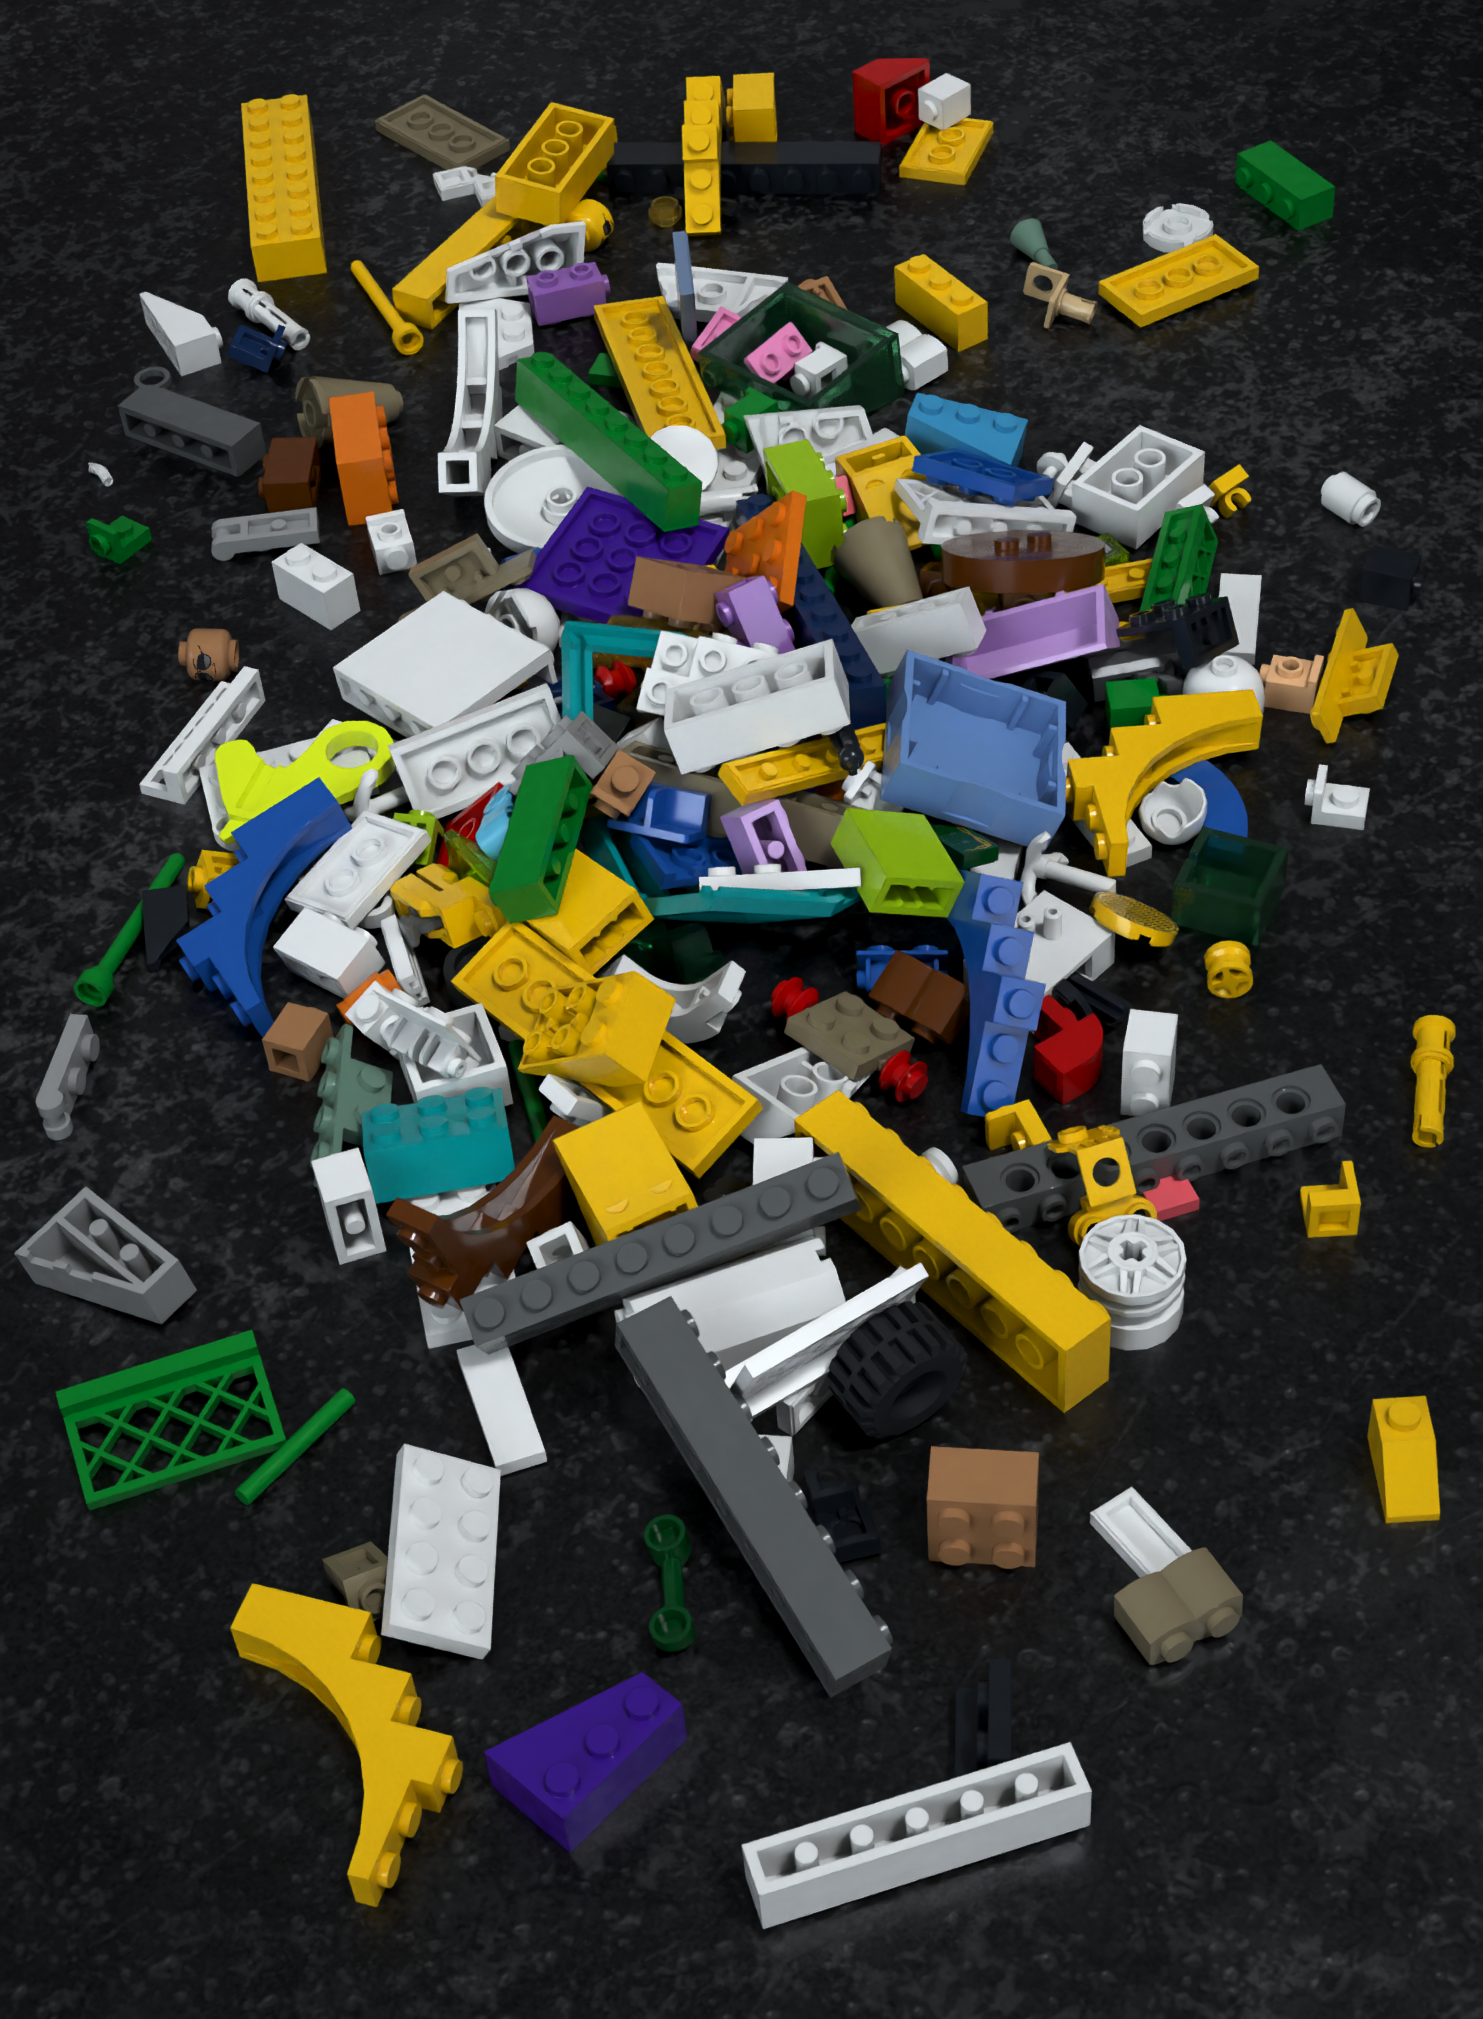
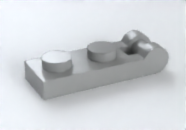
M317 508L216 520L212 525V555L217 560L227 561L235 553L262 552L275 548L297 546L300 543L304 545L320 543Z
M70 1014L36 1097L37 1109L40 1116L44 1118L43 1126L47 1137L52 1140H63L73 1132L70 1114L77 1096L82 1095L85 1090L86 1074L90 1063L95 1061L99 1054V1038L97 1034H93L88 1015Z

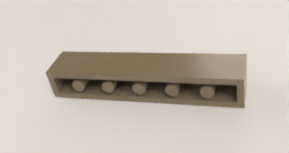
M634 741L621 750L656 772L651 782L712 794L706 834L717 838L728 837L720 816L742 805L717 775L721 768L720 765H716L713 769L706 772L697 773L693 771L681 775L672 751L639 741ZM804 790L770 798L779 799L782 808L787 814L790 829L805 862L812 861L825 865L827 870L845 869L830 843L846 808H865Z

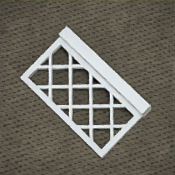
M896 479L894 487L896 493L921 523L918 538L922 543L942 545L944 542L956 537L984 532L1010 530L1073 532L1077 519L1071 510L1055 509L1044 496L1036 497L1033 502L1020 500L1016 501L1015 506H1006L993 502V496L982 493L980 496L964 494L959 491L958 485L952 483L936 485L923 480Z
M920 1262L891 1280L889 1277L729 1369L725 1372V1383L733 1395L739 1393L745 1399L754 1419L827 1376L830 1371L829 1365L831 1360L837 1355V1350L848 1339L850 1334L875 1314L882 1312L890 1306H898L903 1302L910 1301L928 1278V1273Z

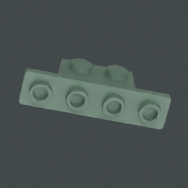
M345 1023L335 1038L329 1037L321 1055V1062L326 1064V1071L322 1075L317 1091V1096L323 1098L314 1123V1132L319 1133V1140L311 1155V1168H313L311 1161L335 1153H341L342 1141L363 1147L361 1112L370 1111L373 1107L380 1104L391 1103L393 1072L350 1058L353 1026ZM314 1179V1187L318 1188L316 1179Z

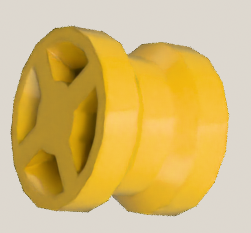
M1229 940L1213 944L1207 949L1204 957L1205 967L1208 971L1207 985L1210 992L1221 998H1236L1247 993L1253 985L1252 970L1249 967L1251 964L1250 951L1240 942Z

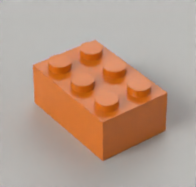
M374 391L329 397L336 464L348 526L367 524L365 517L393 511L392 504L399 503L384 405L376 406Z

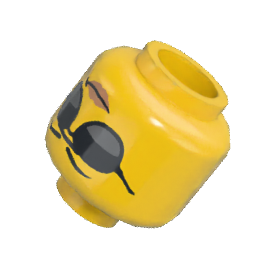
M593 199L580 201L565 221V223L584 221L586 224L584 252H592L598 249L611 235L614 227V222L608 209Z

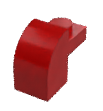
M1050 995L1045 996L1042 1001L1037 1030H1034V1035L1042 1042L1034 1046L1033 1078L1063 1106L1090 1090L1100 1078L1103 1057V1028L1093 1013L1078 1021L1075 1014L1069 1008H1063Z

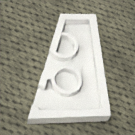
M860 405L743 415L764 475V448L808 439L815 452H821L824 463L827 465L834 462L837 456L876 444L865 410Z

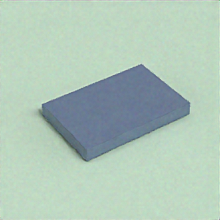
M685 231L672 232L677 300L682 338L690 353L693 344L697 340L695 293L688 235Z

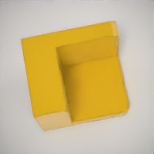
M1352 1160L1342 1161L1339 1184L1303 1186L1300 1189V1200L1308 1238L1357 1235L1361 1200Z

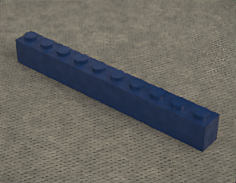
M756 494L748 499L736 500V529L777 501L776 498L765 494ZM801 542L794 605L781 614L782 619H786L793 629L795 641L792 643L795 649H800L833 639L849 684L850 721L853 729L857 730L885 723L886 684Z

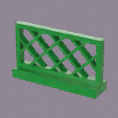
M252 1330L55 1392L89 1511L276 1451L286 1442ZM255 1373L258 1385L248 1401L226 1392L234 1379ZM196 1391L210 1396L199 1417L177 1408L185 1395ZM261 1398L266 1409L257 1406ZM220 1401L242 1410L230 1430L208 1422ZM146 1407L161 1412L149 1433L128 1424L137 1410ZM251 1415L269 1422L273 1431V1435L254 1441L239 1434ZM171 1417L192 1426L180 1447L159 1438ZM96 1423H102L112 1428L99 1449L82 1442L78 1429ZM202 1431L223 1439L217 1452L205 1457L190 1451ZM122 1433L143 1442L130 1463L109 1454ZM152 1447L174 1455L165 1470L152 1473L140 1467ZM85 1454L93 1457L89 1465L87 1464ZM103 1462L124 1471L115 1486L95 1492L92 1479Z

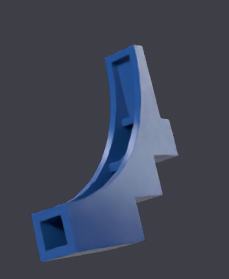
M320 777L231 832L240 847L233 852L239 864L204 885L213 902L206 905L213 917L176 940L186 955L178 961L192 982L201 978L210 993L219 988L226 1000L234 995L237 1000L230 1004L231 1008L244 1027L253 1023L261 1037L266 1035L274 1023L266 1006L261 982L262 951L269 925L283 897L302 871L328 846L352 829L338 801Z
M957 869L965 884L947 919L954 927L963 949L970 996V1041L967 1073L960 1111L966 1114L985 1117L988 1112L997 1110L1005 1105L1014 1104L1029 1030H1037L1046 984L1025 978L1034 932L1014 927L1023 882Z

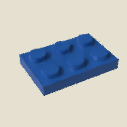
M957 449L917 455L914 457L912 472L925 475V481L936 485L952 483L958 485L959 491L964 494L980 496L982 493L993 496V502L1006 506H1015L1016 501L1020 500L1033 502L1036 497L1051 494L1054 478Z

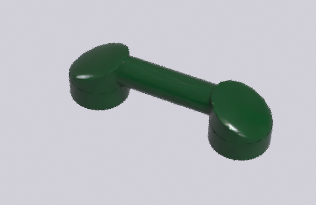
M661 1515L651 1520L644 1531V1540L651 1557L661 1567L664 1605L663 1608L659 1609L652 1616L649 1630L656 1647L663 1651L673 1652L688 1647L697 1637V1631L691 1615L685 1609L682 1566L688 1561L691 1553V1542L685 1525L680 1518L674 1515Z

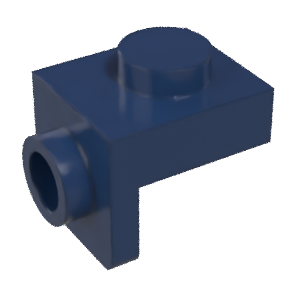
M240 324L227 356L267 373L272 361L280 362L288 342L281 339L286 327L279 324L274 337L271 338Z

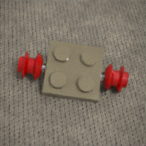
M793 977L788 981L784 980L775 987L771 995V1012L775 1017H782L787 1014L785 1034L853 1081L878 1070L880 1072L879 1088L882 1091L896 1088L895 1099L898 1102L915 1099L923 1092L928 1082V1076L926 1075L927 1065L923 1061L910 1065V1052L915 1038L902 1030L895 1021L883 1017L864 1004L861 998L846 991L818 1004V990L810 987L803 991L804 983L799 977Z

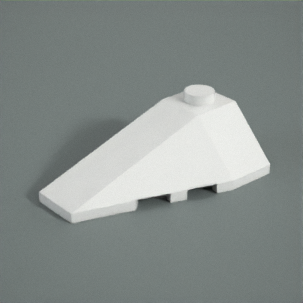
M584 221L549 225L447 268L445 297L447 304L527 295V276L536 275L545 270L555 271L572 267L577 263H584L586 224Z
M801 1047L733 1075L732 1080L756 1097L764 1107L740 1136L754 1144V1139L781 1138L795 1133V1118L837 1090L850 1098L874 1071L853 1081L806 1047Z

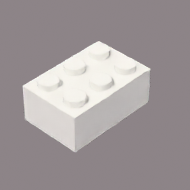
M1139 425L1072 483V512L1077 517L1075 523L1137 549L1161 528L1165 512L1174 510L1178 501L1203 485L1205 452Z

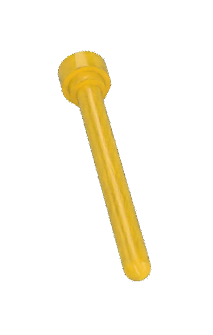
M359 260L353 261L350 266L351 271L392 328L393 344L404 355L417 353L422 348L424 342L423 335L416 325L403 321L365 265Z

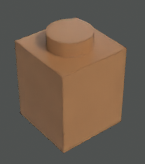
M288 1002L262 1039L270 1071L310 1082L322 1065L321 1055L327 1039L334 1037L329 1014L314 1007H305Z

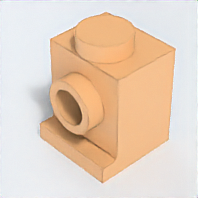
M1273 655L1270 665L1262 664L1259 675L1262 678L1264 687V707L1310 714V709L1315 703L1319 690V681L1322 679L1324 656L1316 655L1314 661L1296 657Z

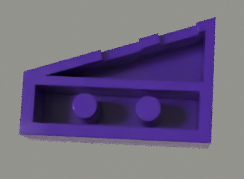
M641 1672L484 1751L491 1784L571 1853L688 1739L683 1704Z

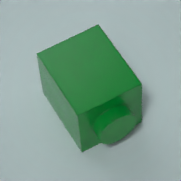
M1156 678L1105 682L1104 715L1109 739L1111 728L1144 725L1145 715H1151L1152 698L1166 696V694L1159 695Z

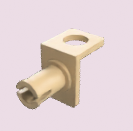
M1031 262L1028 267L1023 293L1049 302L1043 327L1049 329L1055 317H1059L1060 314L1090 325L1097 308V302L1067 293L1068 289L1066 288L1070 274ZM1039 275L1048 277L1052 281L1053 288L1049 291L1039 289L1034 283V278Z

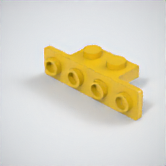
M1354 608L1344 610L1340 625L1336 629V638L1332 650L1328 654L1323 678L1319 681V690L1315 703L1310 709L1312 725L1316 730H1320L1327 744L1336 742L1343 717L1359 713L1369 714L1383 709L1399 656L1393 643L1365 649L1368 640L1367 634Z

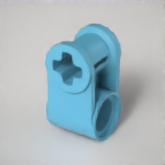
M507 784L500 789L486 805L483 811V819L475 837L481 850L497 862L508 829L509 818L512 815L517 798L516 795H513L508 790L511 784Z

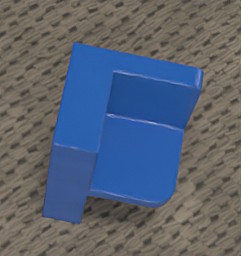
M651 782L630 817L626 818L619 814L616 820L608 817L606 827L689 844L706 837L712 794Z

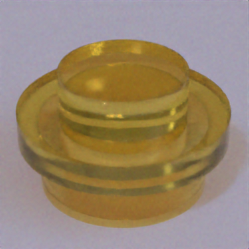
M661 196L654 199L648 210L649 220L660 227L673 226L683 216L682 207L678 204V200L671 196Z

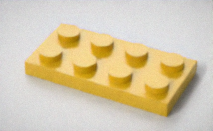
M1215 234L1099 281L1098 294L1139 327H1143L1257 280L1259 277V266Z

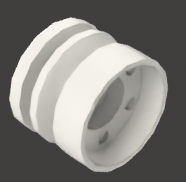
M1137 1214L1114 1216L1099 1222L1084 1236L1079 1250L1078 1272L1080 1280L1078 1290L1088 1299L1101 1303L1111 1317L1110 1347L1126 1351L1149 1349L1165 1342L1178 1329L1184 1304L1183 1285L1186 1269L1184 1244L1172 1228L1157 1219Z

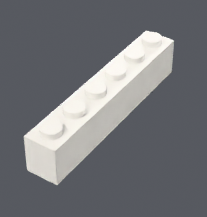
M1068 1742L743 1844L742 1852L746 1880L762 1927L766 1929L1090 1826L1092 1790L1072 1744Z

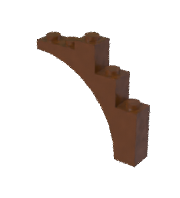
M553 1116L534 1146L500 1184L471 1206L449 1215L438 1216L396 1197L386 1215L399 1231L396 1237L414 1251L412 1258L415 1261L407 1274L418 1286L419 1291L417 1295L421 1299L439 1309H443L448 1304L463 1311L460 1299L474 1294L483 1277H488L491 1272L507 1280L526 1247H528L526 1242L565 1224L577 1200L552 1140L580 1126Z

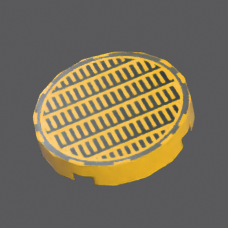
M1098 892L1094 895L1089 907L1090 912L1094 913L1093 916L1101 925L1131 940H1138L1140 935L1151 937L1149 941L1150 946H1170L1173 944L1179 930L1177 924L1165 914L1140 901L1111 892Z

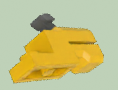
M432 863L417 870L418 877L411 873L396 880L389 889L400 918L399 923L407 946L411 950H414L420 944L419 938L422 934L429 939H441L456 949L482 935L492 938L508 921L499 907L493 904L488 887L471 876L459 881L457 874L442 864Z

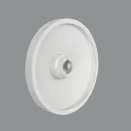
M565 444L528 451L502 466L487 486L484 506L487 523L493 535L507 548L516 553H522L536 547L543 548L587 486L618 496H624Z

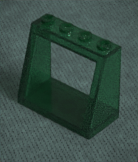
M788 282L698 352L700 374L703 383L732 396L737 401L744 398L745 390L751 387L777 401L778 412L860 405L864 408L865 413H868L897 400L905 393L898 333ZM789 322L794 324L813 352L816 351V344L822 341L847 355L848 368L809 400L752 373L744 363V358Z

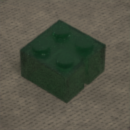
M1203 826L1190 850L1189 859L1186 858L1173 884L1171 919L1180 926L1258 946L1285 888L1289 848Z

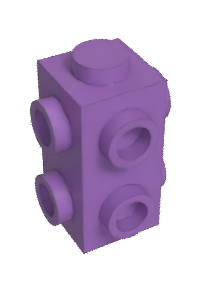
M595 262L577 263L572 267L555 271L545 270L536 275L526 277L529 303L538 326L546 324L555 325L561 321L578 317H591L594 315L593 305L606 304V296L611 295L608 277L606 274L601 275Z
M764 575L750 576L714 593L718 604H716L717 615L725 627H729L733 638L738 640L737 645L753 648L754 643H763L778 648V654L795 650L792 643L795 641L793 629L786 619H782L776 605L779 602L777 591L773 584L765 579Z

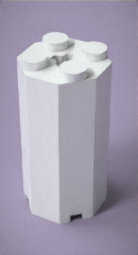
M809 1235L622 1298L624 1308L615 1310L614 1314L616 1323L671 1296L680 1311L686 1309L693 1316L699 1329L700 1336L698 1340L707 1353L713 1351L718 1356L726 1372L840 1306L846 1300L831 1258L821 1261L816 1253V1250L825 1248L820 1237Z

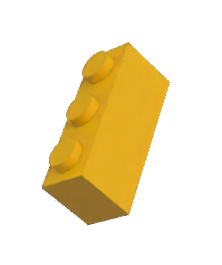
M925 254L914 256L910 260L894 266L895 303L957 352L988 339V302Z

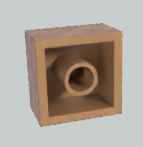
M636 556L628 605L643 609L642 617L667 621L668 617V625L692 629L693 625L700 623V629L723 633L725 626L717 615L716 604H718L714 593L746 578L700 564Z
M931 1446L927 1489L929 1561H941L955 1566L966 1563L991 1564L1006 1569L1020 1566L1035 1567L1038 1525L1039 1452Z

